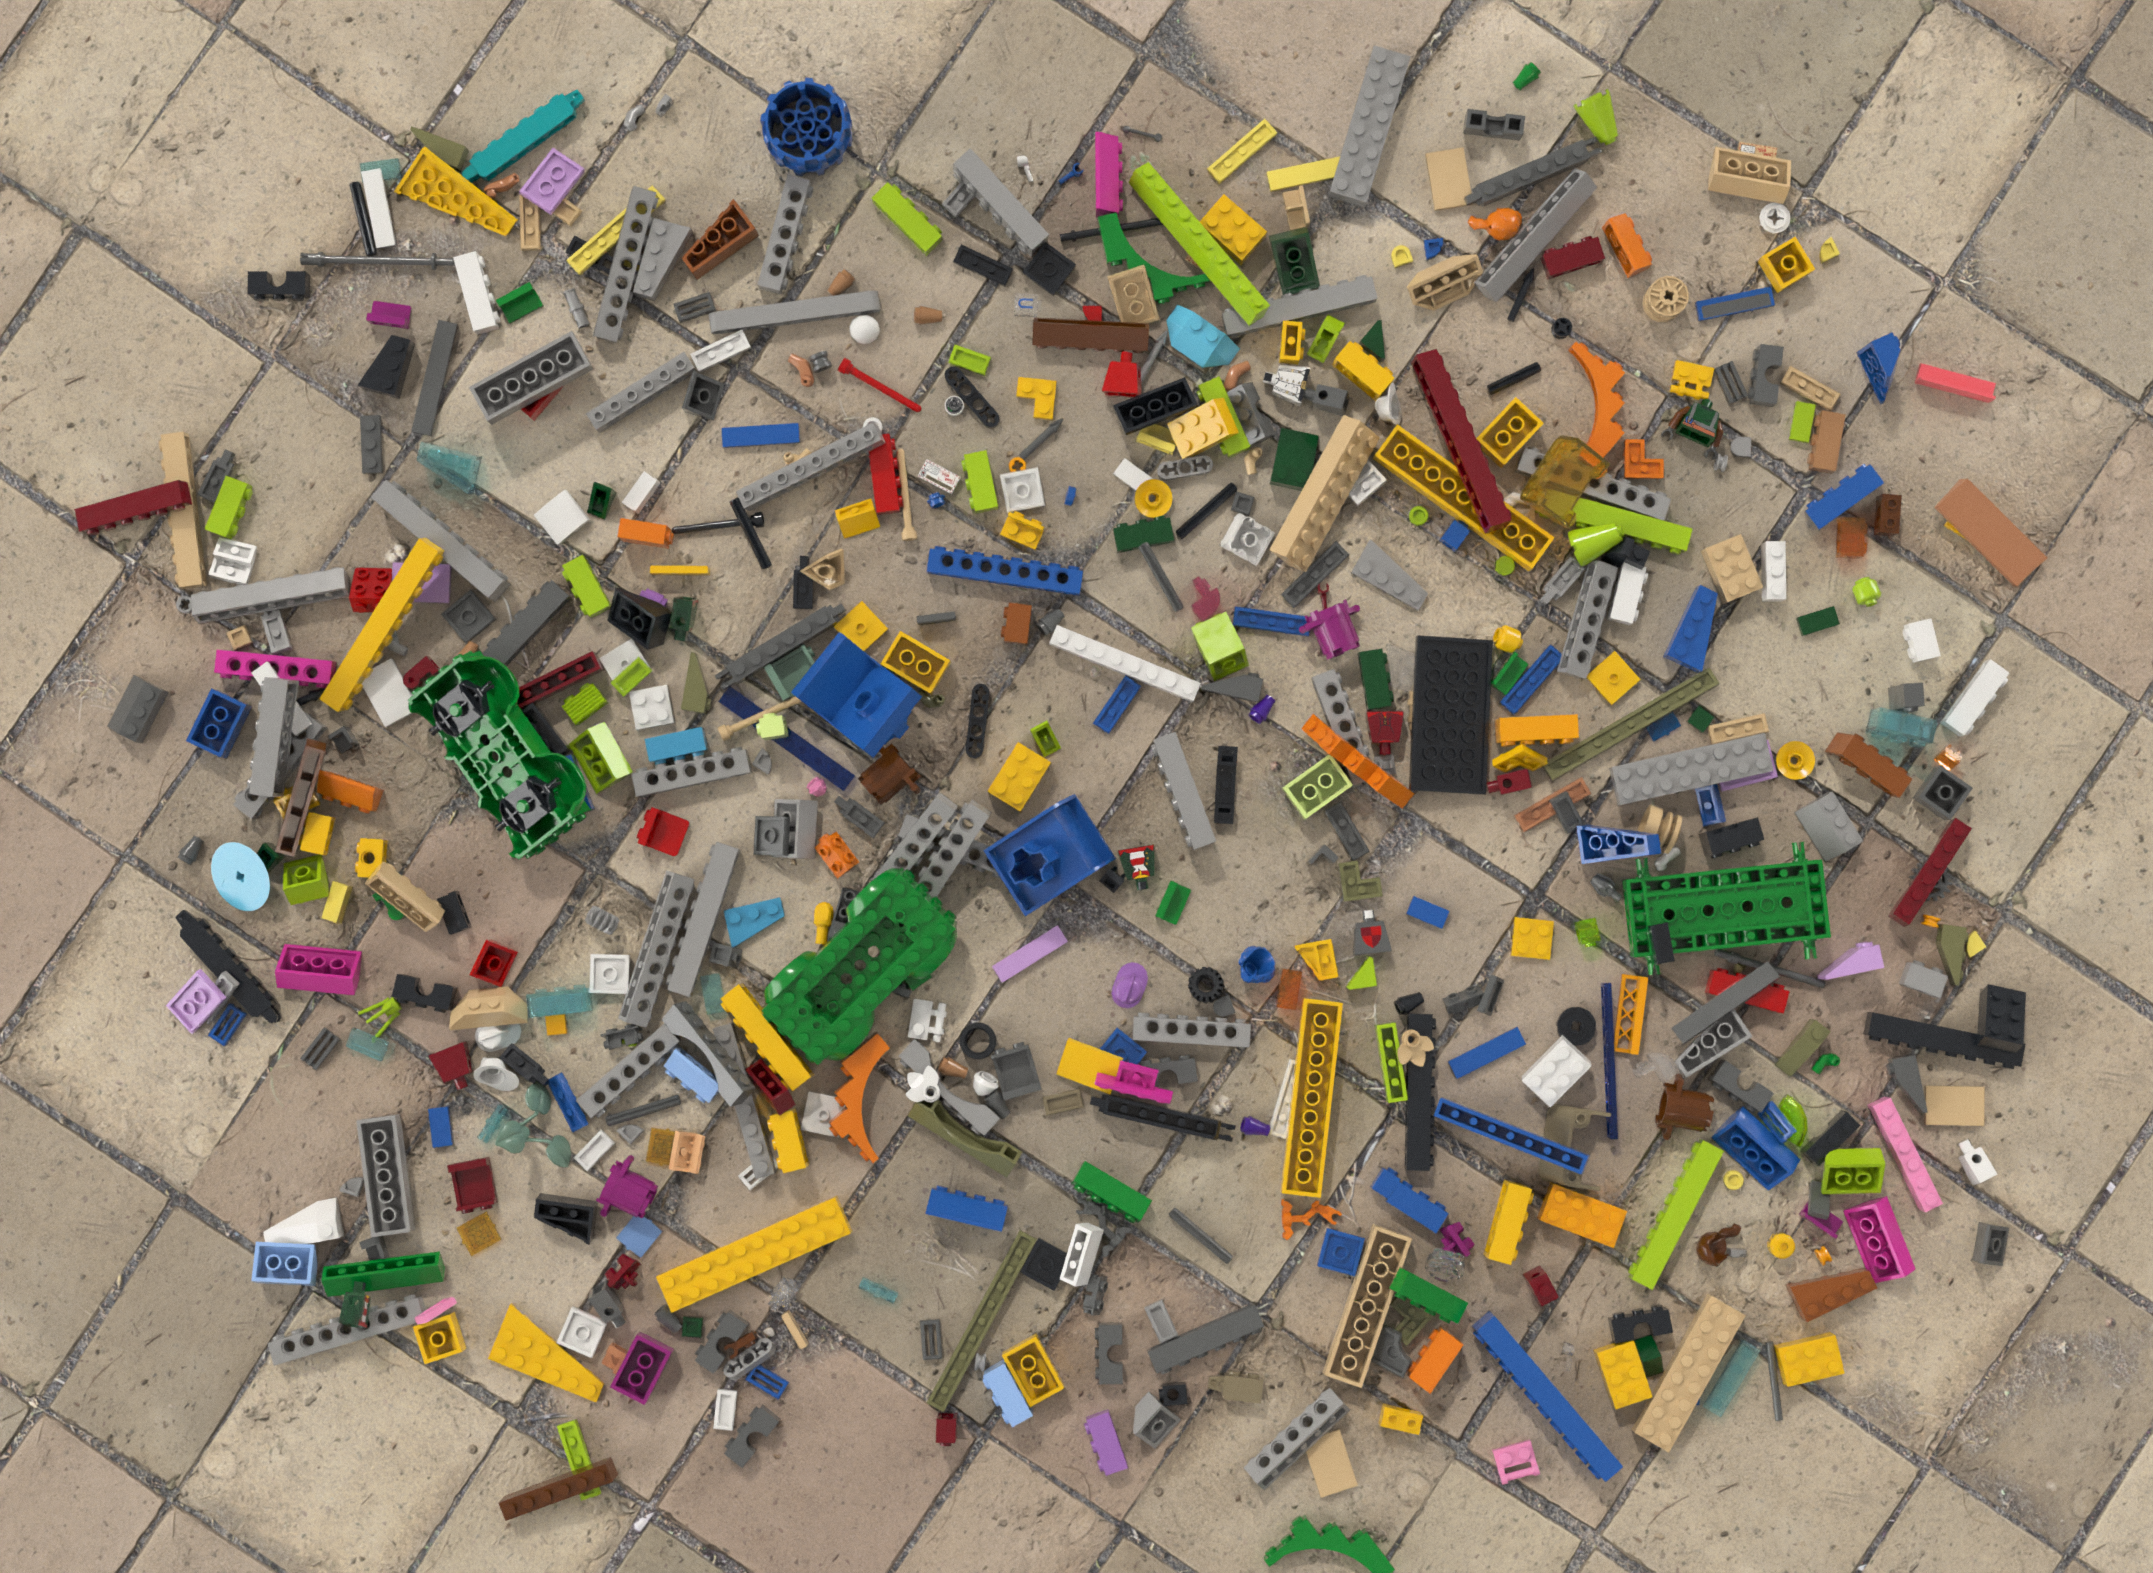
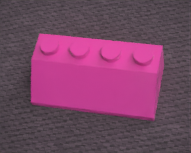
M1095 132L1096 217L1117 213L1119 217V211H1123V200H1119V192H1123V181H1119V173H1122V162H1119L1118 155L1122 154V143H1118V136L1102 132Z
M285 944L275 969L277 988L355 995L360 977L362 951Z
M1887 1196L1868 1200L1843 1211L1865 1268L1870 1271L1875 1283L1906 1277L1916 1269Z

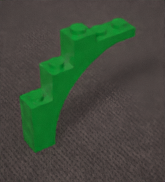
M1117 213L1098 216L1097 221L1106 264H1111L1114 267L1122 265V261H1126L1127 270L1144 265L1155 302L1158 301L1159 304L1170 302L1169 299L1173 298L1172 290L1179 293L1187 291V287L1194 286L1195 289L1206 287L1205 283L1210 281L1206 274L1192 277L1178 276L1152 266L1136 253L1127 241L1121 229Z
M1306 1515L1296 1517L1290 1526L1293 1534L1284 1536L1280 1540L1281 1544L1277 1547H1270L1264 1556V1561L1270 1567L1284 1555L1295 1551L1326 1549L1354 1558L1372 1573H1392L1395 1570L1365 1528L1362 1531L1360 1529L1355 1531L1351 1535V1539L1348 1540L1336 1522L1332 1524L1330 1522L1321 1528L1322 1532L1319 1533Z

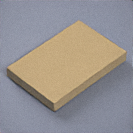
M1464 147L1426 153L1425 158L1434 211L1467 206L1464 198L1471 194Z
M1144 265L1107 276L1120 322L1152 323L1160 320Z
M1924 1085V1097L1928 1113H1924L1925 1125L1984 1126L1985 1087Z
M1340 1429L1326 1432L1306 1451L1321 1498L1358 1486Z

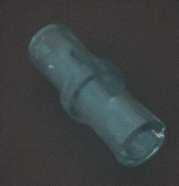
M497 1104L491 1117L486 1119V1125L477 1136L478 1139H483L484 1135L487 1134L483 1142H489L495 1130L499 1129L500 1122L509 1111L506 1107L499 1113L503 1106Z
M865 1277L862 1278L858 1287L873 1294V1297H880L894 1304L899 1293L884 1287L882 1283H875Z

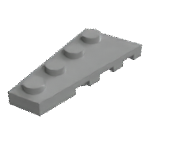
M1371 539L1369 540L1351 574L1418 611L1428 593Z

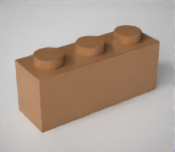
M1822 410L1815 416L1813 426L1816 427L1815 434H1812L1810 440L1812 452L1808 454L1807 458L1809 470L1829 474L1836 471L1846 414Z

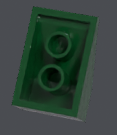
M1302 227L1270 235L1269 241L1282 295L1318 288L1320 283L1307 228Z
M1281 428L1269 484L1302 491L1313 470L1319 435Z

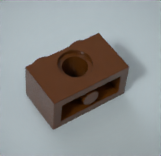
M1881 494L1876 497L1874 535L1895 536L1899 534L1902 495Z

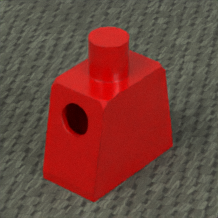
M1121 352L1120 362H1110L1102 387V392L1105 395L1135 397L1142 394L1141 368L1137 363H1132L1133 353Z

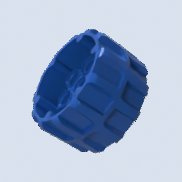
M806 77L805 81L792 83L787 81L784 83V88L776 94L768 96V106L765 113L761 114L760 122L766 147L780 167L786 166L792 169L795 175L798 176L815 172L820 176L824 175L825 170L835 163L840 165L843 162V154L847 147L852 146L853 142L852 120L845 100H842L837 95L833 86L830 84L823 86L815 83L813 78ZM810 98L823 100L831 104V106L820 105L814 108ZM798 100L796 110H783L788 104ZM803 105L810 106L807 112H802L800 109ZM821 113L828 114L824 120L818 119V116ZM833 114L837 118L842 117L841 131H836L834 134L829 126L832 122ZM793 116L795 119L792 123H786V117ZM774 123H782L785 128L782 133V141L779 138L773 139ZM805 124L812 125L809 131L802 130ZM822 132L830 133L826 139L820 138V134ZM790 135H795L796 140L794 142H788L787 137ZM807 143L814 144L811 150L804 149ZM834 143L827 151L815 156L818 153V145L829 146ZM787 147L793 150L800 147L805 158L792 156L784 152L783 149Z

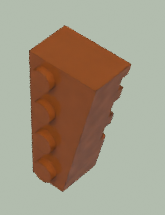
M733 199L729 203L728 208L720 213L714 224L706 229V233L700 240L698 239L686 252L682 260L696 280H698L757 238L759 234Z
M1837 732L1825 752L1829 755H1838L1840 757L1838 761L1851 768H1857L1855 770L1857 774L1866 779L1871 778L1870 783L1888 795L1900 798L1912 781V778L1907 775L1908 772L1900 766L1896 767L1893 765L1894 761L1891 758L1880 755L1878 753L1879 750L1873 745L1869 744L1868 746L1864 743L1865 739L1860 735Z
M1865 1268L1785 1284L1802 1320L1806 1322L1814 1320L1877 1289L1870 1271Z

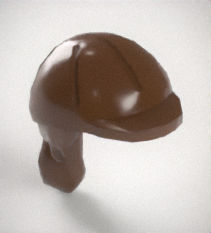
M1734 1223L1731 1227L1722 1228L1719 1232H1707L1702 1235L1696 1247L1699 1259L1707 1265L1718 1267L1729 1256V1254H1725L1727 1249L1726 1238L1738 1236L1741 1226Z

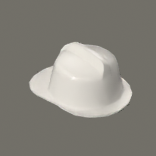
M1391 383L1388 394L1376 400L1375 409L1381 420L1399 425L1401 421V406L1395 385Z
M520 1024L477 1028L475 1033L476 1043L482 1050L487 1052L509 1047L511 1043L515 1044L520 1038L521 1026Z
M482 1058L480 1067L473 1073L476 1081L501 1091H511L519 1085V1078L511 1071L506 1070L505 1063L498 1058Z

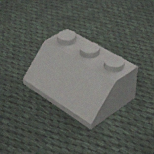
M1833 791L1823 794L1794 812L1825 862L1863 842V839Z
M775 799L774 816L790 817L788 856L772 855V857L815 859L816 849L814 847L817 831L818 801Z

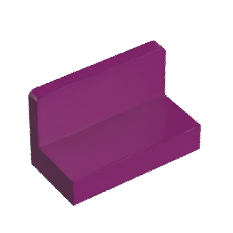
M373 301L372 311L367 313L366 321L375 325L409 329L412 308L409 305Z
M1807 1202L1799 1215L1830 1237L1836 1239L1838 1235L1835 1233L1843 1221L1831 1212H1829L1827 1220L1808 1215Z

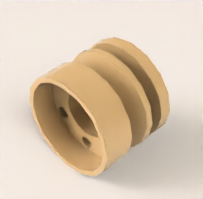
M1674 276L1658 278L1646 290L1643 296L1645 313L1649 318L1657 322L1673 320L1685 309L1688 303L1689 292L1687 286L1682 280ZM1670 295L1671 298L1665 300L1664 296Z
M1649 805L1641 819L1638 831L1659 834L1660 848L1662 847L1663 853L1669 854L1679 837L1682 816L1675 815L1673 818V813L1668 812L1663 819V809Z

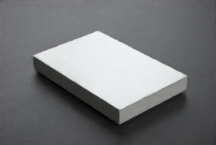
M392 658L372 668V674L367 679L365 678L362 683L385 728L412 714L408 708V699L413 695L410 689L404 685L403 677Z

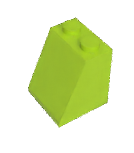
M1227 612L1218 613L1211 619L1198 622L1191 627L1194 639L1214 682L1249 666L1245 648Z

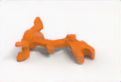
M1282 1199L1281 1205L1284 1206L1282 1209V1228L1285 1231L1282 1233V1237L1288 1240L1294 1232L1290 1228L1292 1222H1303L1305 1225L1310 1226L1311 1224L1308 1220L1314 1214L1319 1213L1331 1224L1336 1225V1222L1332 1220V1215L1337 1214L1341 1216L1342 1214L1328 1205L1319 1204L1317 1200L1312 1203L1311 1209L1304 1215H1291L1290 1210L1293 1206Z

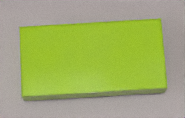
M954 345L948 363L985 376L991 357Z
M1795 402L1788 440L1809 443L1815 404Z
M638 656L610 683L624 697L650 674L652 669Z

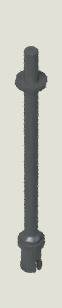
M323 252L300 254L301 265H318V267H323L326 263L431 265L432 270H436L437 266H455L454 258H437L436 253H432L431 258L326 256Z

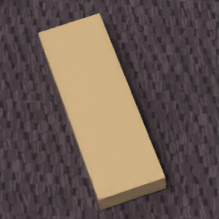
M519 194L521 250H541L540 208Z
M1789 366L1780 382L1781 385L1828 411H1832L1841 395L1792 366Z
M1765 713L1707 727L1711 745L1769 732Z

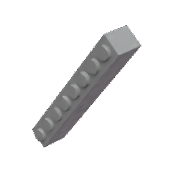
M1574 168L1484 270L1481 277L1477 278L1474 284L1486 298L1495 302L1502 298L1510 286L1516 282L1517 278L1529 267L1531 262L1553 240L1560 229L1566 225L1567 221L1596 190L1597 186L1586 172Z
M1362 275L1350 282L1348 280H1341L1334 286H1329V284L1321 285L1318 287V290L1314 291L1305 289L1297 295L1292 296V293L1282 295L1281 299H1265L1270 307L1263 318L1250 326L1234 307L1225 309L1221 316L1225 333L1229 338L1281 326L1283 321L1298 322L1375 303L1378 298L1372 276Z
M334 567L331 570L314 571L304 575L296 574L292 577L275 578L265 582L257 581L254 584L248 585L240 584L236 587L219 588L215 591H201L198 594L191 595L192 616L200 624L349 597V575L344 567Z
M716 842L715 845L712 844L709 856H711L710 862L705 864L703 874H705L704 880L699 882L697 888L698 898L693 901L690 911H693L691 919H687L684 927L687 930L685 937H681L678 948H681L679 955H675L672 963L674 967L673 973L668 975L666 985H668L667 990L692 997L741 849L720 842Z
M734 1023L713 1028L717 1041L726 1049L732 1060L738 1064L744 1075L749 1078L745 1070L747 1066ZM752 1091L742 1104L735 1105L755 1179L775 1174L777 1171L755 1094Z

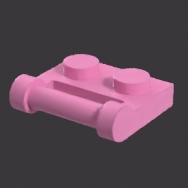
M1530 1439L1492 1450L1502 1485L1508 1484V1481L1529 1475H1540ZM1530 1462L1531 1467L1505 1474L1504 1468Z

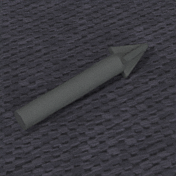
M1063 418L1050 423L1049 427L1019 454L1020 458L1025 460L1049 436L1057 432L1063 422Z

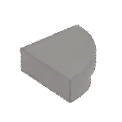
M667 94L663 96L656 108V114L660 117H663L673 105L672 99Z
M762 748L752 765L769 775L772 767L771 758Z
M626 1125L619 1128L617 1132L629 1144H632L644 1132V1129L637 1125Z
M355 1177L348 1180L342 1185L340 1192L359 1197L364 1184V1177Z
M1727 1247V1254L1735 1258L1746 1257L1747 1249Z

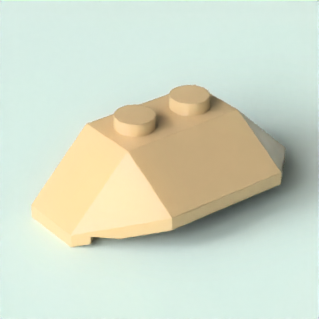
M1478 255L1452 256L1418 272L1407 286L1412 304L1435 311L1469 295L1475 286L1474 282L1483 274Z
M508 986L469 990L450 1012L449 1029L460 1030L528 1023V1005Z

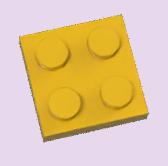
M1514 917L1510 956L1550 960L1554 921Z

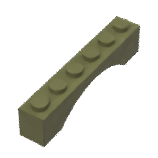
M938 1099L935 1102H926L925 1100L916 1102L908 1114V1117L1006 1178L1022 1154V1151L1007 1142L986 1139L967 1130L949 1115Z

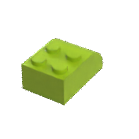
M1881 1148L1836 1149L1829 1152L1825 1157L1821 1193H1881L1885 1171V1160Z

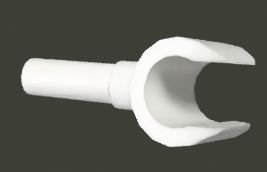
M1018 156V167H1024L1028 181H1033L1027 157Z

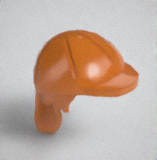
M1497 208V211L1490 213L1485 220L1470 216L1468 219V224L1472 229H1484L1489 235L1499 241L1513 238L1518 233L1522 224L1521 213L1510 208Z

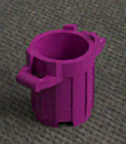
M1346 599L1343 600L1344 603H1338L1320 612L1318 610L1313 611L1309 617L1308 615L1304 616L1307 623L1299 628L1302 634L1313 629L1322 653L1326 656L1327 660L1340 656L1348 650L1360 647V640L1349 616L1359 612L1360 606L1354 605L1349 608Z
M629 1155L623 1163L616 1160L615 1164L617 1165L613 1164L610 1169L611 1174L601 1192L600 1198L596 1199L597 1202L604 1205L600 1211L602 1217H606L611 1211V1206H614L636 1218H643L646 1214L645 1210L649 1204L651 1205L657 1193L656 1189L659 1186L655 1182L629 1170L634 1161L632 1155Z

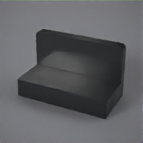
M459 891L447 893L448 895L437 899L442 906L441 908L445 910L443 919L450 935L472 927Z
M1668 923L1647 926L1654 965L1674 962Z

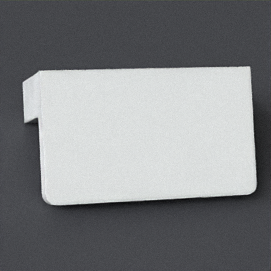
M644 471L622 503L639 514L660 485V482Z

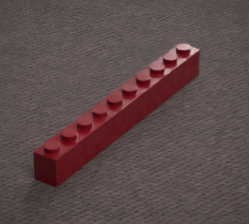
M1437 349L1417 354L1412 360L1411 365L1485 534L1506 528L1512 521L1511 513L1505 506L1503 494L1498 490L1495 476L1491 474L1488 460L1481 451L1480 442L1476 440L1473 426L1466 417V410L1459 401L1458 392L1452 385L1451 376L1444 367L1442 356L1439 355Z

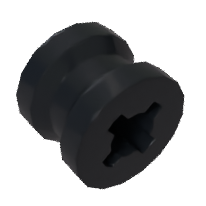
M1567 318L1557 319L1551 327V333L1557 339L1566 338L1572 331V323Z

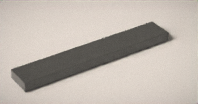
M438 320L411 430L414 433L432 436L458 324Z
M1767 961L1673 1026V1032L1684 1045L1774 983L1780 976Z

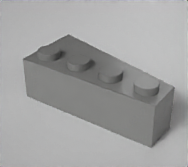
M653 218L633 290L636 297L651 301L656 300L671 270L674 269L680 254L683 253L688 240L693 235L691 228Z
M1734 1009L1704 1030L1678 1056L1673 1064L1679 1074L1685 1079L1750 1039L1752 1035Z

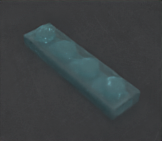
M1743 1339L1741 1340L1703 1405L1704 1408L1722 1417L1758 1356L1760 1349Z

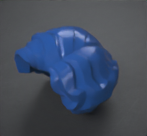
M1250 946L1243 951L1238 962L1241 967V978L1247 983L1269 982L1275 975L1276 964L1271 953L1265 947Z

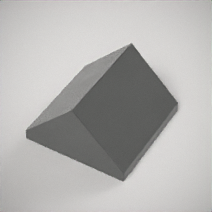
M693 371L682 406L684 412L714 421L724 383Z
M1979 1222L1972 1260L1981 1264L2003 1266L2009 1227Z

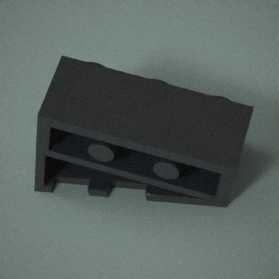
M391 335L358 386L367 391L400 399L415 343L409 339Z
M1758 817L1698 834L1704 855L1711 856L1712 859L1723 856L1722 853L1730 851V853L1741 851L1742 846L1748 845L1749 848L1760 845L1759 841L1765 840Z

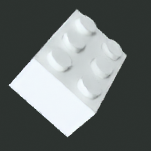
M1562 1035L1522 1075V1081L1551 1107L1591 1067V1061Z

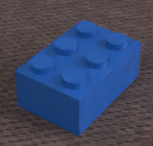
M211 688L186 741L216 756L227 759L252 706Z

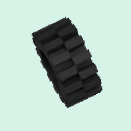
M1202 967V969L1198 968L1195 973L1191 974V978L1188 980V988L1191 995L1197 1001L1206 1004L1207 1002L1213 1003L1214 1000H1218L1219 996L1223 994L1224 981L1217 970L1211 967ZM1204 978H1210L1214 983L1213 989L1209 992H1202L1199 989V982Z

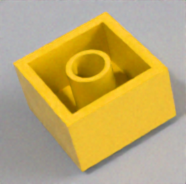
M1796 237L1766 253L1758 260L1759 265L1777 293L1808 276L1815 270Z
M455 1312L434 1318L427 1323L413 1326L424 1364L449 1357L467 1349Z

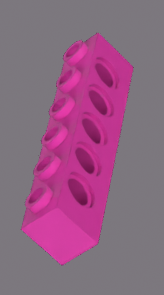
M216 650L214 673L220 674V678L232 679V675L239 676L240 680L251 681V677H254L251 673L253 672V665L258 662L261 666L265 662H269L272 667L276 664L279 666L277 674L280 678L299 681V686H309V683H315L316 687L326 688L336 673L337 662ZM239 660L241 666L235 671L233 665ZM297 666L298 674L292 676L291 669ZM316 668L318 674L315 678H311L310 671Z

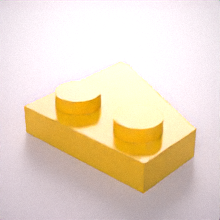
M1332 939L1295 945V949L1312 969L1319 981L1339 977Z

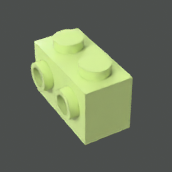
M775 713L764 714L763 718H760L759 723L756 724L757 734L764 740L789 737L786 718L782 715L777 716Z

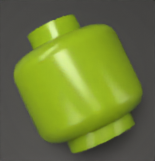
M1870 577L1857 580L1852 588L1857 603L1866 605V607L1877 604V600L1881 597L1877 581L1870 579Z

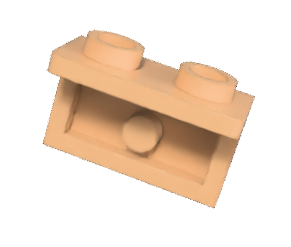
M675 1131L669 1169L698 1174L705 1146V1136L694 1132Z

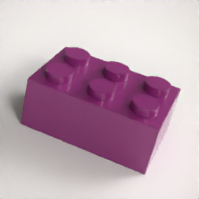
M642 1332L637 1333L610 1388L645 1405L653 1393L674 1348Z

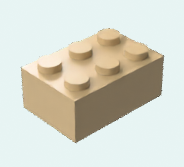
M1741 534L1701 551L1722 604L1763 588Z

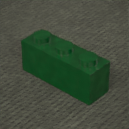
M1165 516L1154 517V521L1149 522L1146 519L1137 520L1133 525L1120 523L1116 525L1117 528H1113L1117 553L1138 550L1139 546L1146 542L1150 547L1174 543L1171 520Z
M1382 648L1359 652L1358 660L1366 710L1390 707L1391 702H1394L1393 692L1389 691L1388 683H1391L1389 671L1386 672L1385 664H1388L1386 652L1383 653Z

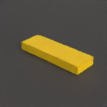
M651 565L650 574L710 576V568L708 566Z

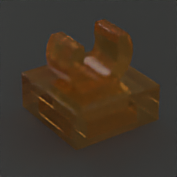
M1951 744L1942 749L1934 758L1937 763L1948 771L1959 764L1963 758L1960 756L1959 750L1955 752L1951 749Z

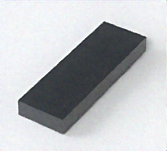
M962 244L953 260V263L1006 287L1013 272V268Z

